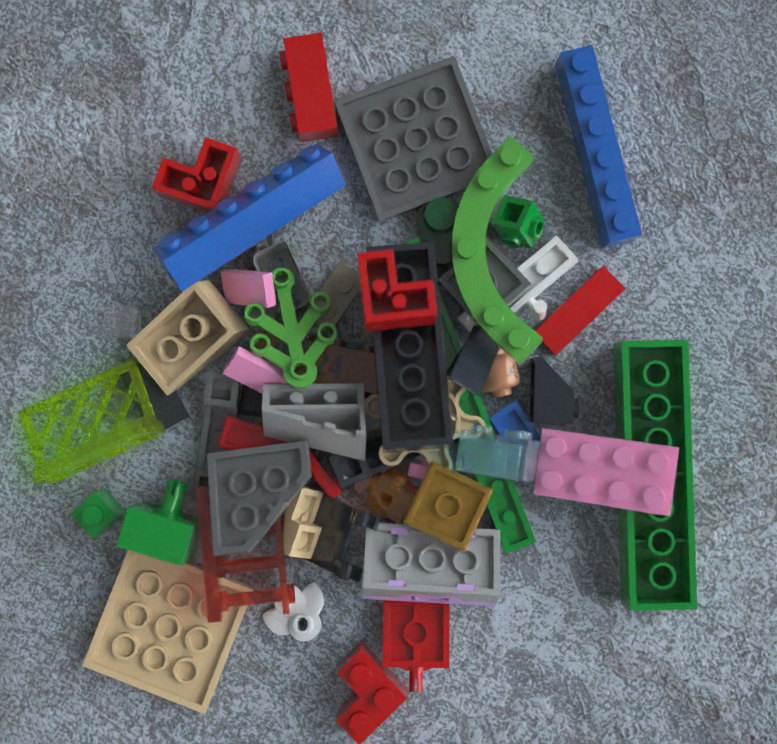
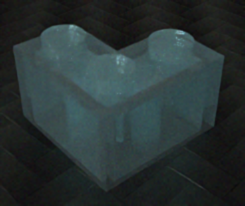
M473 424L472 431L461 430L455 471L517 481H535L540 441L532 440V433L506 429L505 436L492 434L493 427Z

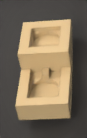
M303 486L287 506L284 522V554L292 557L312 558L322 530L321 527L313 524L324 492Z

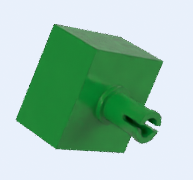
M168 478L160 506L145 501L129 506L116 547L179 566H183L194 558L206 520L179 512L188 484L182 481L179 483L178 480Z

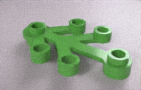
M276 268L272 271L275 295L278 296L284 326L267 316L264 308L258 303L249 304L245 308L244 315L249 325L260 327L288 345L290 357L272 347L269 337L264 334L253 336L250 341V348L255 356L264 357L284 370V379L291 387L304 389L311 386L316 380L317 367L315 363L327 346L336 341L337 329L331 323L321 324L317 329L316 341L305 354L303 353L301 342L320 316L329 311L331 301L327 294L323 292L315 293L311 297L310 308L297 324L291 295L295 287L294 274L287 268ZM278 276H285L288 280L280 283L276 281V278ZM318 300H323L326 306L320 308L314 303ZM258 311L261 315L254 319L249 317V313ZM324 330H329L332 332L333 336L330 338H324L321 335V332ZM259 341L267 344L266 348L262 350L255 348L254 345ZM304 367L307 372L304 375H297L294 369Z

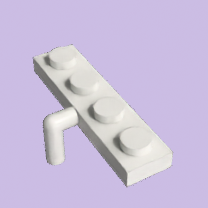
M557 235L517 268L529 280L531 288L509 306L515 314L522 308H525L535 320H543L546 316L547 304L543 300L536 301L534 298L578 262V258ZM466 312L457 318L458 322L469 334L472 327L477 325Z

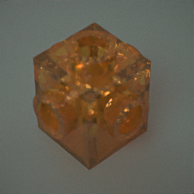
M387 469L381 476L375 474L366 488L370 495L365 503L371 506L372 512L384 519L390 518L399 524L408 512L419 487L410 482L411 479L405 473L396 469L393 471Z

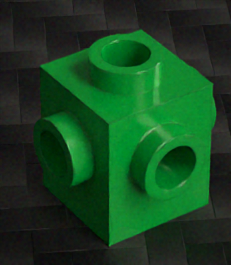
M504 195L491 224L505 245L512 248L523 246L532 249L536 239L543 232L545 220L533 201Z

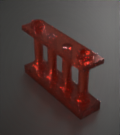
M209 484L196 486L208 623L222 622L224 612L229 611V607L282 602L283 615L290 614L289 604L296 603L294 583L287 584L281 515L264 535H276L277 555L225 560L224 557L218 558L213 556ZM279 568L280 588L228 594L227 591H221L220 578H225L226 574Z

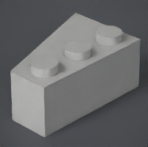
M364 383L312 384L304 389L293 388L289 384H263L262 418L264 436L291 443L307 441L310 448L365 461Z

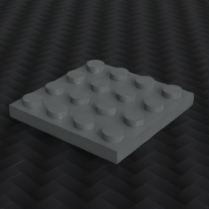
M455 56L334 100L379 223L421 208L433 199L448 198L464 192L479 168L492 155Z

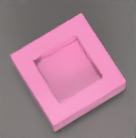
M417 458L416 464L409 463L407 476L423 480L428 469L427 460Z

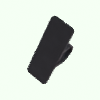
M474 325L465 344L450 365L447 376L458 385L479 395L500 347L478 325Z

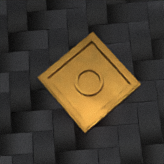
M431 461L403 522L465 552L492 495L493 489L437 462Z

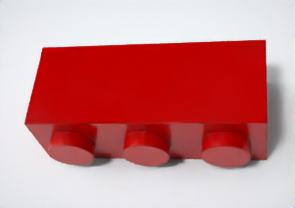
M322 32L283 38L285 50L279 51L282 71L288 70L290 81L284 82L287 102L293 101L295 113L289 114L292 133H298L301 142L338 137Z

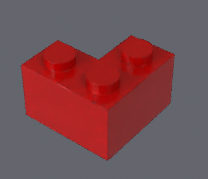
M205 137L194 168L162 158L152 189L162 198L208 213L215 209L220 201L228 198L242 157L237 148Z
M393 249L358 253V270L366 332L435 324L437 308L433 280L397 284Z
M363 641L338 663L337 674L355 693L338 709L336 722L357 744H361L408 698L407 687L388 667H383V662Z

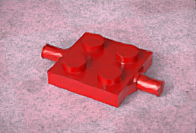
M384 600L383 667L402 668L409 671V692H415V678L417 679V692H423V671L431 668H450L449 604Z

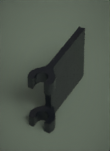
M323 495L313 524L321 527L322 530L312 558L303 559L332 572L342 580L348 581L351 579L355 582H360L364 569L345 562L356 526L377 530L381 517Z

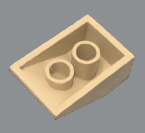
M204 280L198 281L185 289L126 346L164 393L170 395L229 350L250 328L211 281Z

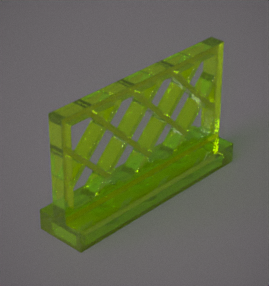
M133 359L18 412L37 468L32 471L35 483L55 484L166 433L162 421L156 419L137 363ZM129 371L132 382L126 393L115 388L119 375ZM96 385L105 388L99 405L86 401L91 388ZM112 392L125 396L118 414L106 409ZM68 398L77 401L70 419L58 414L63 401ZM132 400L141 404L145 415L134 421L125 417ZM84 405L96 409L89 427L77 422ZM40 411L49 414L42 431L35 429L31 418L32 415ZM103 413L116 418L111 431L106 434L97 431ZM56 418L68 423L61 440L49 435ZM75 426L87 431L82 445L77 447L68 443ZM48 439L59 445L54 457L46 461L42 450Z

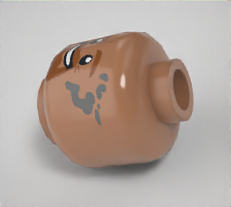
M502 349L498 350L481 391L483 393L492 392L493 398L512 394L511 387H515L520 383L517 363Z

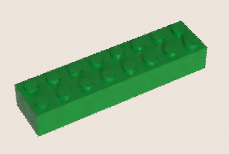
M689 340L620 341L613 344L616 438L679 447L670 516L618 508L621 604L630 611L698 609Z

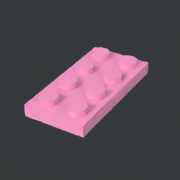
M542 428L534 494L670 516L679 447Z

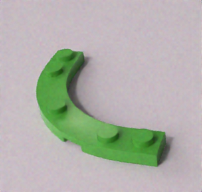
M509 136L479 168L464 192L453 227L452 257L458 288L473 319L497 346L516 363L521 365L543 341V338L519 318L501 298L494 286L486 261L487 227L496 205L513 182L534 161V156Z

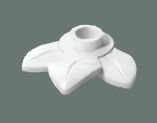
M278 582L274 592L276 608L268 610L262 615L266 626L277 635L291 634L298 641L314 639L321 629L319 613L324 606V596L321 589L315 582L309 584L303 591L291 583ZM303 618L308 621V628L305 631H302L299 627V622Z

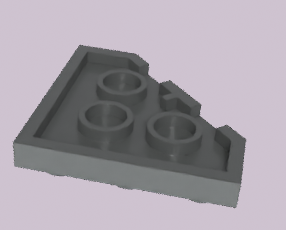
M307 441L207 454L213 556L251 553L312 477L309 443Z

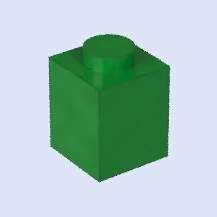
M106 489L95 491L70 515L94 539L104 535L127 511Z

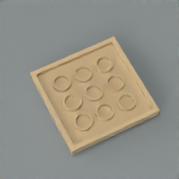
M128 550L82 666L205 714L255 588L190 562L179 566Z

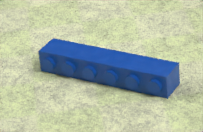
M593 45L561 52L556 61L555 69L601 247L603 249L632 242L641 236L642 232Z
M318 143L307 146L292 160L274 167L270 174L260 180L247 184L244 190L237 195L220 201L215 209L204 216L193 218L185 228L175 234H169L162 238L159 244L153 247L152 250L170 279L182 292L346 186V183L332 152Z

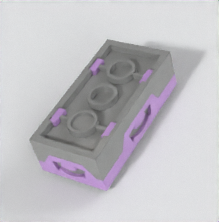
M379 523L377 530L366 527L362 599L496 606L500 597V530L475 529L464 552L410 525Z

